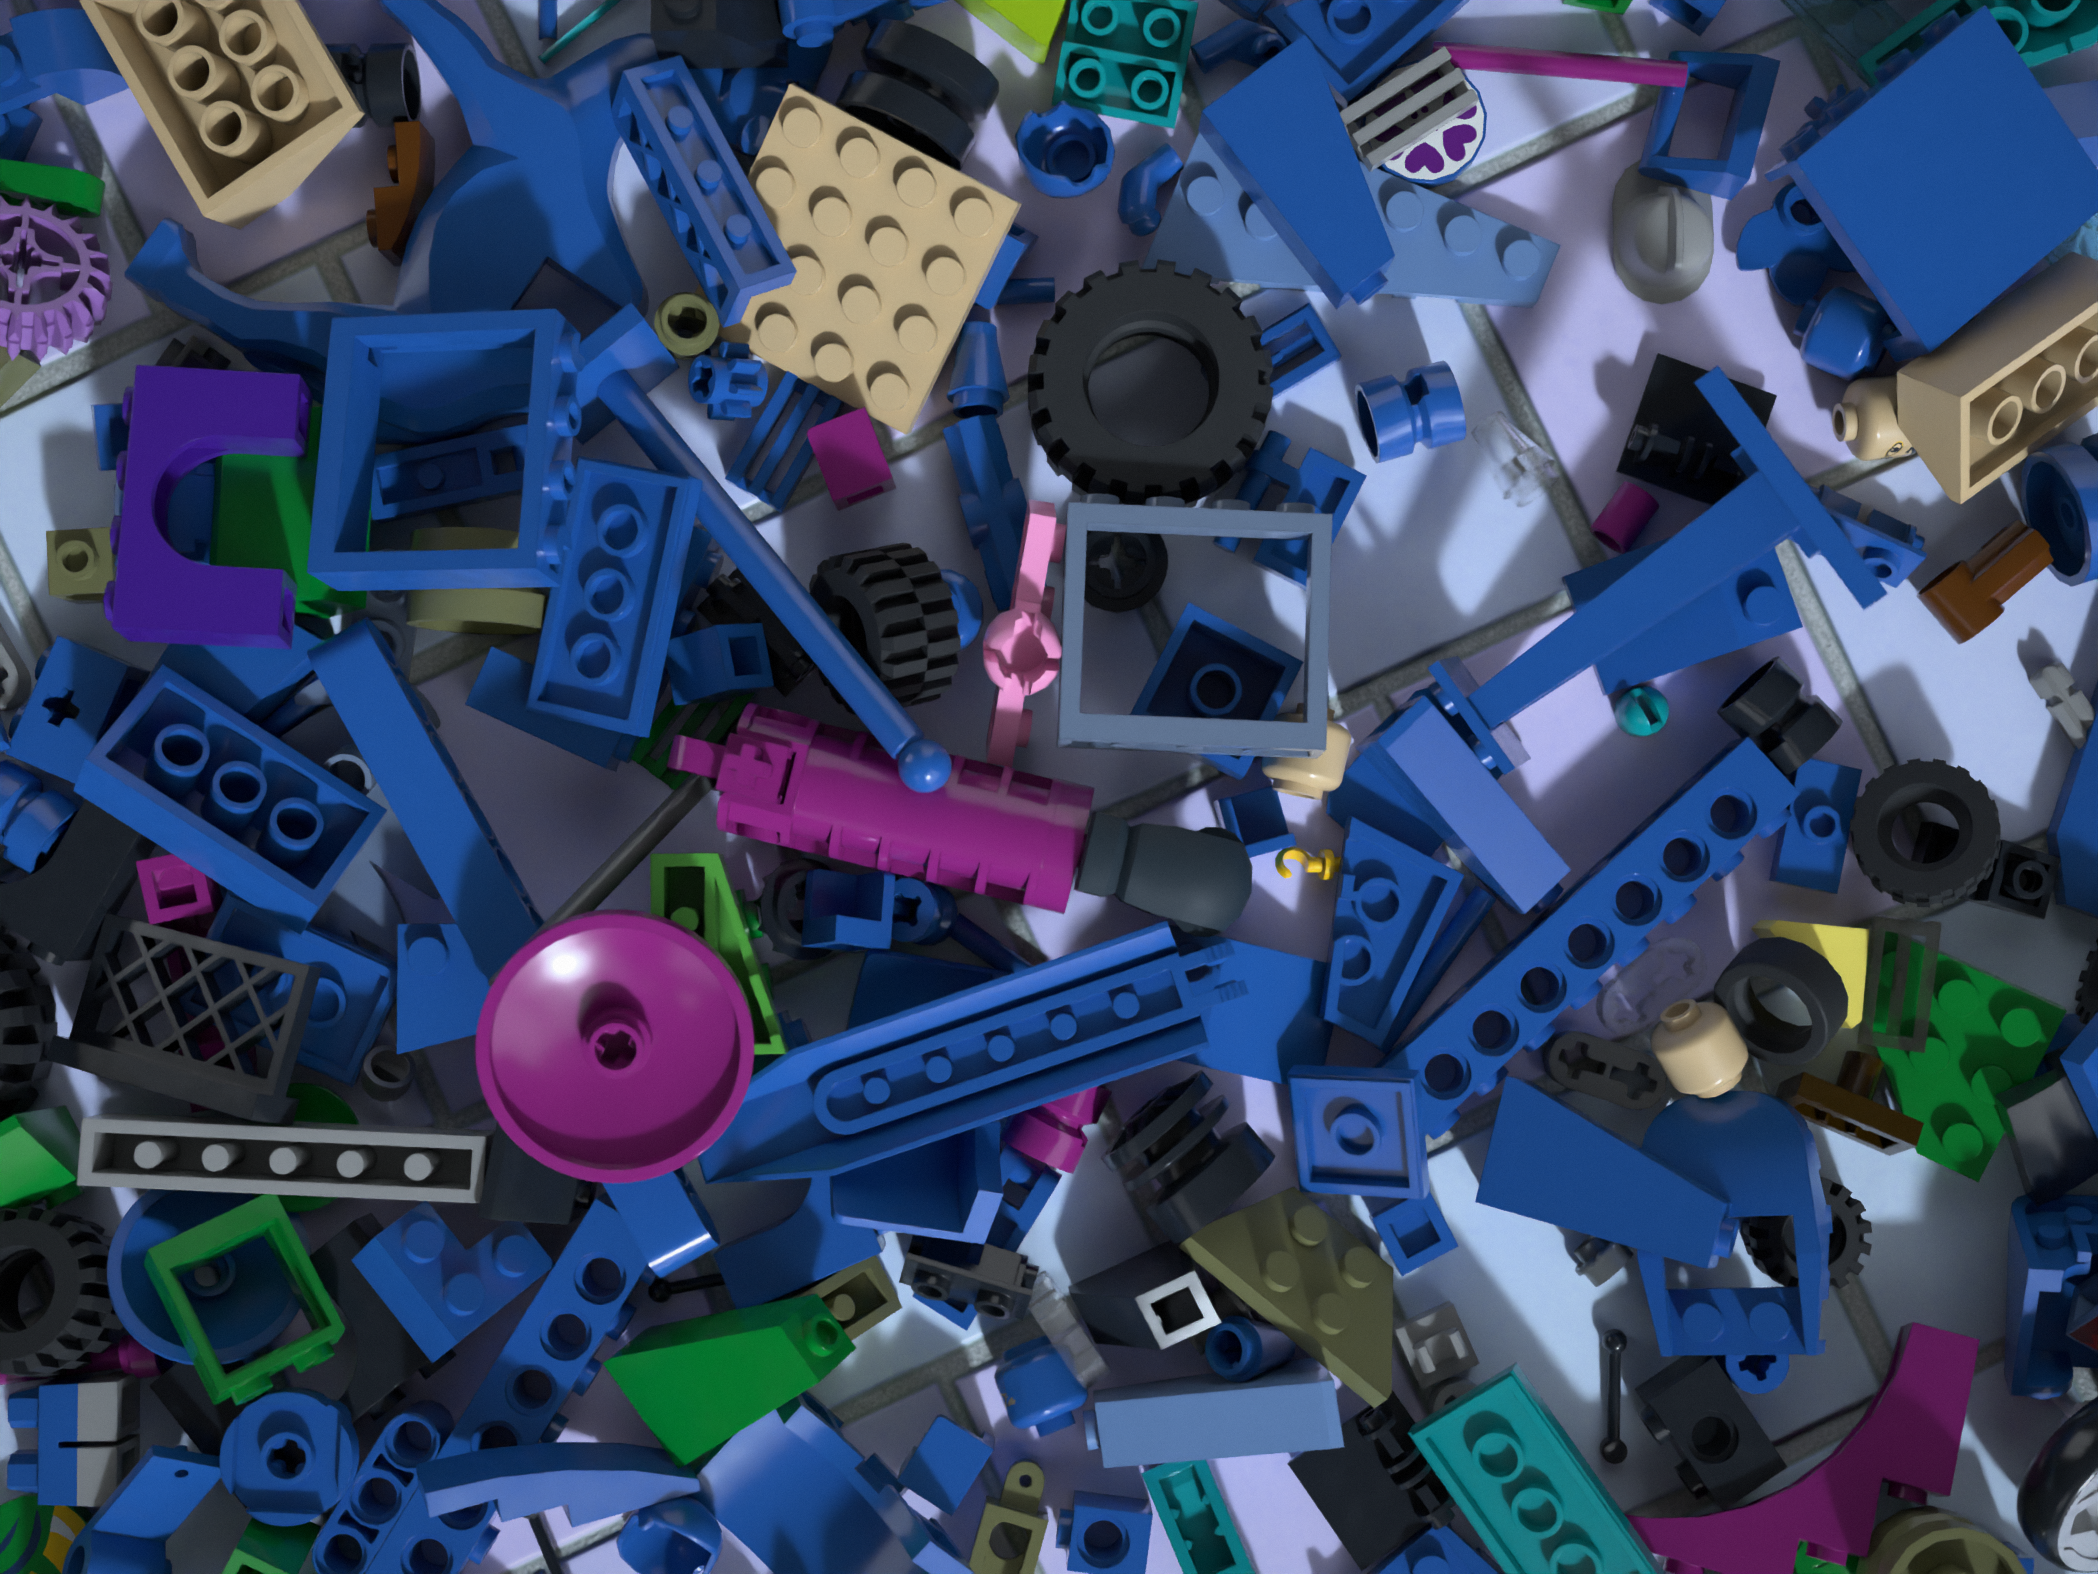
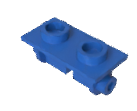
M1824 484L1818 489L1808 485L1879 582L1897 588L1926 559L1927 553L1922 551L1925 538L1916 534V526L1906 524L1875 509L1868 514L1866 522L1863 524L1857 521L1862 503L1842 495ZM1792 536L1788 538L1789 540L1795 542Z

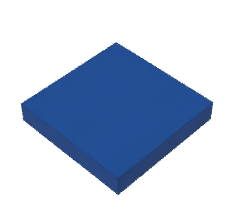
M1316 1065L1292 1066L1287 1076L1300 1192L1410 1199L1426 1198L1430 1190L1419 1070Z

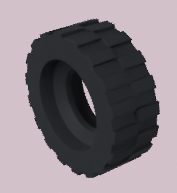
M1920 758L1907 760V764L1897 767L1894 764L1884 769V773L1877 779L1873 777L1865 785L1866 791L1861 797H1857L1853 806L1854 818L1850 819L1852 847L1863 875H1867L1870 878L1872 886L1880 893L1884 891L1892 896V900L1902 904L1910 902L1917 904V907L1930 908V904L1942 903L1945 906L1955 903V899L1964 894L1969 896L1976 891L1977 884L1982 879L1987 880L1993 871V862L1995 858L1998 859L2000 851L2001 828L1995 800H1991L1988 796V788L1980 779L1978 781L1970 776V771L1959 765L1956 768L1947 765L1945 760L1934 758L1933 762L1921 761ZM1918 803H1933L1944 807L1954 816L1959 827V839L1954 850L1947 857L1938 862L1922 864L1908 860L1897 851L1892 841V827L1897 816L1907 807Z

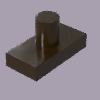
M1847 1051L1845 1053L1835 1085L1809 1073L1802 1072L1780 1082L1775 1095L1793 1106L1805 1120L1889 1156L1917 1147L1924 1125L1919 1120L1873 1101L1884 1063L1879 1058L1860 1051Z

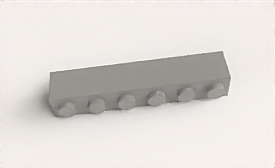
M103 1113L82 1118L77 1185L480 1203L495 1130L293 1121V1125L235 1118Z

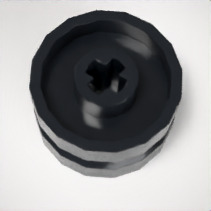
M881 19L875 22L860 51L862 61L868 70H858L849 74L835 102L836 106L961 170L975 143L974 132L968 123L979 122L987 118L1000 91L999 81L974 56L941 36L900 20Z

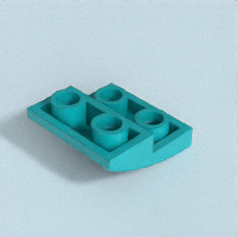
M1071 0L1051 106H1056L1059 101L1063 100L1071 106L1074 105L1092 110L1097 115L1175 129L1199 3L1188 0Z

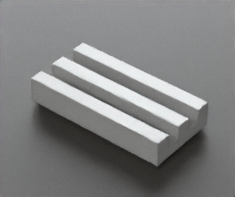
M1445 46L1339 112L1352 146L1369 172L1476 106L1479 100L1473 88L1468 90L1463 82L1465 76L1459 67L1456 69L1450 62L1452 56ZM1435 72H1438L1441 77L1439 80L1363 128H1358L1356 122ZM1446 92H1451L1455 98L1453 101L1373 151L1368 143L1370 140Z

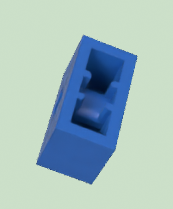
M58 635L54 645L44 650L36 664L35 679L38 681L28 703L22 705L11 720L8 730L11 748L7 749L5 754L76 784L85 758L137 696L151 671L86 643ZM71 700L73 705L80 708L76 719H74L75 716L72 713L66 711Z

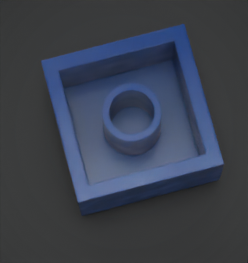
M1188 602L1130 715L1274 721L1304 662ZM1185 753L1237 781L1244 778L1255 757Z

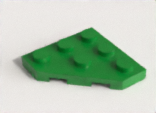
M1880 923L1868 946L1863 1001V1014L1881 1061L1884 1063V1069L1901 1113L1924 1123L1917 1147H1915L1917 1154L1979 1183L2005 1132L1995 1095L2033 1078L2067 1010L2062 1005Z

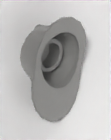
M1640 160L1626 168L1615 185L1612 216L1613 256L1616 273L1626 289L1643 301L1661 305L1682 301L1697 291L1710 273L1714 254L1711 195L1643 176L1638 172Z

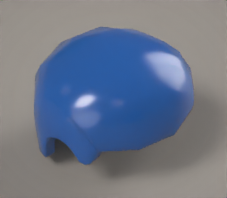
M1063 100L1059 101L1052 109L1043 113H1036L1031 109L1024 115L1015 134L1021 171L1038 192L1049 197L1068 199L1084 195L1100 186L1112 170L1115 149L1111 130L1092 110L1074 105L1071 106Z
M684 1495L633 1510L624 1523L617 1537L616 1544L619 1556L639 1574H699L702 1570V1574H709L722 1551L723 1534L719 1523L710 1511L698 1500Z

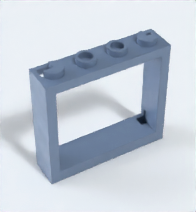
M1086 494L1080 497V502H1068L1065 516L1066 535L1064 542L1061 618L1062 657H1060L1056 748L1317 759L1326 751L1332 514L1315 513V506L1306 503H1283L1276 506V511L1250 510V503L1241 500H1217L1211 502V508L1185 507L1183 499L1175 497H1151L1146 499L1145 505L1119 504V497L1114 495ZM1087 531L1307 540L1303 723L1080 713Z

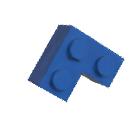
M422 1201L377 1234L351 1260L432 1364L529 1288L555 1265L523 1222L505 1221L470 1249L466 1250L428 1201Z

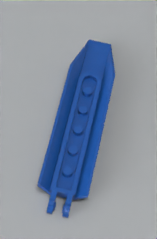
M1167 921L791 1049L787 1054H784L751 1077L742 1105L731 1124L706 1151L697 1157L705 1184L834 1176L1211 1048L1199 1011L1249 994L1245 980L1238 982L1231 980L1216 985L1211 991L1194 996L1186 971L1202 966L1211 967L1226 962L1229 957L1236 955L1231 940L1181 957Z

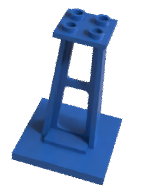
M1716 366L1694 383L1741 446L1730 454L1748 479L1482 686L1478 685L1458 656L1437 660L1428 667V670L1436 679L1429 685L1432 694L1450 716H1454L1458 712L1461 714L1474 732V734L1467 738L1468 743L1479 760L1489 770L1498 766L1505 776L1531 759L1506 721L1791 536L1808 559H1812L1821 552L1863 610H1866L1888 594L1719 366Z

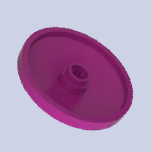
M610 909L586 912L566 918L537 933L524 943L500 970L481 1009L475 1042L476 1066L479 1082L492 1114L507 1135L528 1155L557 1172L591 1182L630 1183L667 1174L694 1160L706 1151L733 1121L747 1093L754 1061L752 1014L740 981L729 964L718 951L692 930L662 916L642 911Z

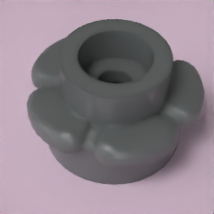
M1590 1235L1574 1251V1254L1580 1260L1575 1267V1272L1578 1276L1584 1274L1595 1287H1598L1614 1276L1632 1258L1634 1253L1626 1245Z

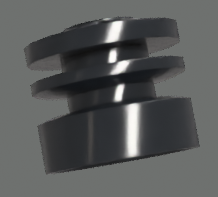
M1202 1070L1180 1083L1164 1088L1147 1101L1122 1125L1114 1142L1101 1156V1160L1111 1172L1121 1168L1136 1156L1139 1158L1140 1161L1122 1181L1123 1186L1128 1192L1146 1185L1155 1178L1162 1185L1154 1194L1145 1210L1173 1244L1189 1238L1219 1216L1260 1178L1276 1157L1247 1122L1236 1125L1219 1135L1214 1127L1224 1116L1231 1104L1223 1094L1211 1100L1199 1110L1195 1107L1214 1084Z

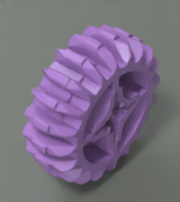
M0 195V346L7 348V353L12 361L20 353V350H31L41 362L47 354L49 346L67 355L69 349L73 347V339L87 343L89 337L93 334L94 326H101L102 321L106 317L107 301L111 300L113 283L110 281L111 265L108 261V254L100 252L97 234H82L83 227L79 216L61 220L59 219L60 213L55 203L46 210L41 211L34 209L29 196L24 199L20 206H9ZM22 268L24 269L23 286L18 288L16 286L18 269Z

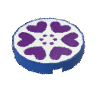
M1415 60L1393 67L1374 84L1371 92L1422 60ZM1435 72L1361 119L1360 129L1439 80L1441 77L1438 72ZM1464 73L1465 79L1463 82L1468 90L1473 88L1479 98L1476 106L1393 157L1377 169L1425 189H1431L1453 182L1472 165L1485 140L1487 112L1479 90ZM1450 91L1446 92L1368 143L1374 151L1455 98Z

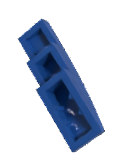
M548 1442L483 1449L415 1464L419 1488L430 1518L493 1500L501 1523L562 1506L573 1528L700 1491L699 1479L690 1463L678 1469L664 1449L626 1443Z

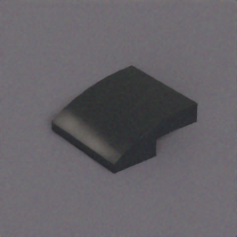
M2070 1044L2044 1055L2043 1060L2047 1073L1995 1095L2024 1192L2037 1207L2062 1196L2098 1173V1139L2059 1059Z

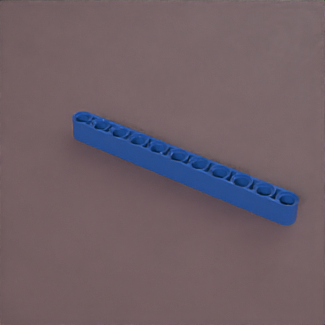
M366 617L307 650L308 658L467 944L489 980L545 922L390 646L376 625ZM683 1167L642 1181L602 1183L644 1259L659 1278L665 1277L720 1245L721 1240L715 1224Z

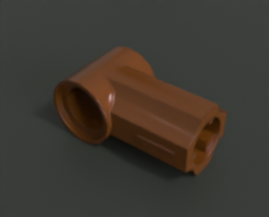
M2018 519L2001 529L1966 561L1960 560L1937 575L1918 592L1916 597L1952 639L1960 645L1992 624L2004 612L2005 607L2002 604L2054 561L2050 555V545L2036 529L2026 526Z

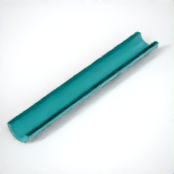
M622 0L604 1L538 56L539 60L546 64Z

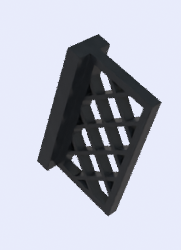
M106 913L70 1036L53 1035L46 1060L248 1120L293 1125L300 1099L286 1096L322 968L166 927L150 925L149 923L120 915ZM127 931L134 934L142 956L125 969H122L117 956L124 932ZM154 939L162 940V942L156 945ZM183 946L193 969L172 983L163 960ZM204 952L211 953L213 955L207 959ZM234 959L244 983L223 998L214 973ZM255 965L264 967V969L258 973ZM149 971L158 995L138 1008L129 985ZM284 973L294 975L295 979L288 1003L275 1012L265 987ZM199 984L209 1009L188 1022L179 998ZM115 995L124 1019L106 1032L96 1030L103 1004ZM251 998L261 1023L240 1037L230 1012ZM165 1009L174 1034L157 1046H154L145 1022ZM216 1023L226 1048L205 1061L195 1037ZM131 1034L133 1040L127 1039L125 1037ZM266 1037H268L274 1051L267 1078L256 1075L246 1052ZM181 1047L183 1054L177 1053L175 1051ZM232 1062L235 1069L226 1066Z

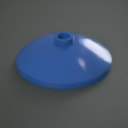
M150 1189L124 1215L113 1236L108 1253L107 1286L117 1317L126 1330L141 1345L166 1359L194 1365L144 1266L147 1250L256 1199L251 1193ZM285 1211L309 1257L312 1254L308 1233L301 1217L297 1212ZM264 1236L177 1277L220 1364L246 1358L268 1346L286 1330L300 1309ZM201 1267H212L217 1271L219 1281L212 1286H203L196 1281L194 1273Z

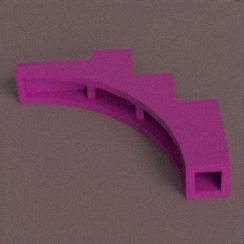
M1915 1322L1901 1326L1887 1373L1863 1417L1829 1456L1786 1487L1744 1506L1696 1517L1644 1518L1628 1514L1624 1515L1651 1553L1665 1557L1663 1570L1674 1574H1704L1705 1569L1714 1571V1574H1793L1799 1541L1807 1543L1806 1556L1841 1566H1846L1848 1555L1867 1557L1882 1482L1889 1484L1887 1496L1923 1506H1928L1930 1495L1950 1497L1980 1339Z

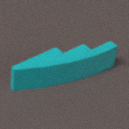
M1207 1460L1164 1463L1141 1473L1183 1574H1256Z

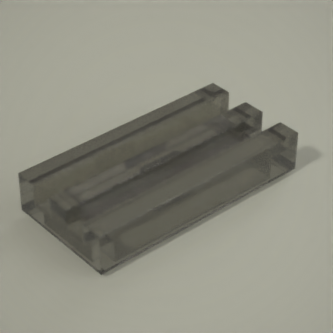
M1882 914L1873 915L1865 977L1862 1021L1859 1023L1857 1038L1858 1044L1925 1053L1942 927L1941 922L1916 921L1913 918L1905 917L1893 918ZM1885 931L1898 933L1886 1033L1872 1030ZM1912 935L1926 937L1913 1036L1910 1037L1899 1035Z

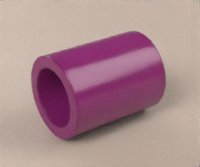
M1622 482L1589 530L1605 546L1618 553L1625 554L1659 509V503L1648 492L1630 482Z

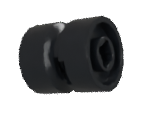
M356 43L325 44L365 113L353 128L363 127L368 118H372L379 128H394V123L419 121L421 113L420 71L414 48L410 43H373L366 53H363Z
M1776 656L1740 684L1717 710V714L1741 738L1755 737L1757 739L1756 746L1784 776H1787L1815 755L1834 736L1843 721L1817 694L1804 696L1802 694L1804 681L1779 656Z

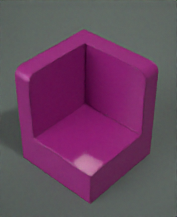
M865 407L808 429V439L838 511L896 489L892 474Z

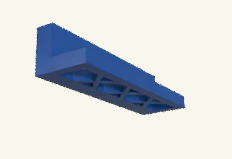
M681 55L624 70L611 108L614 124L706 297L715 308L722 327L725 328L740 323L751 297L790 285L797 270Z

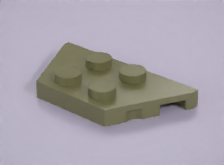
M1291 1187L1213 1221L1180 1243L1178 1246L1372 1407L1376 1408L1389 1398L1392 1392L1393 1267L1298 1189Z

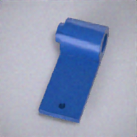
M152 1445L76 1536L66 1555L62 1574H172V1563L169 1559H166V1541L222 1477L220 1457L188 1451L186 1445H178L174 1448Z

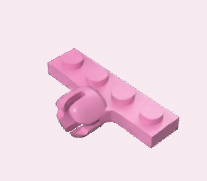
M1028 499L1009 611L999 614L988 625L983 637L984 668L990 680L996 684L986 739V760L989 764L1012 767L1016 746L1027 748L1033 711L1023 709L1025 695L1030 696L1045 689L1057 677L1060 670L1059 659L1062 657L1061 640L1054 623L1050 621L1055 588L1045 586L1049 562L1059 564L1061 562L1066 525L1056 523L1054 503Z

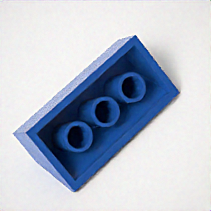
M164 664L160 666L87 755L73 790L299 935H302L387 812V809Z

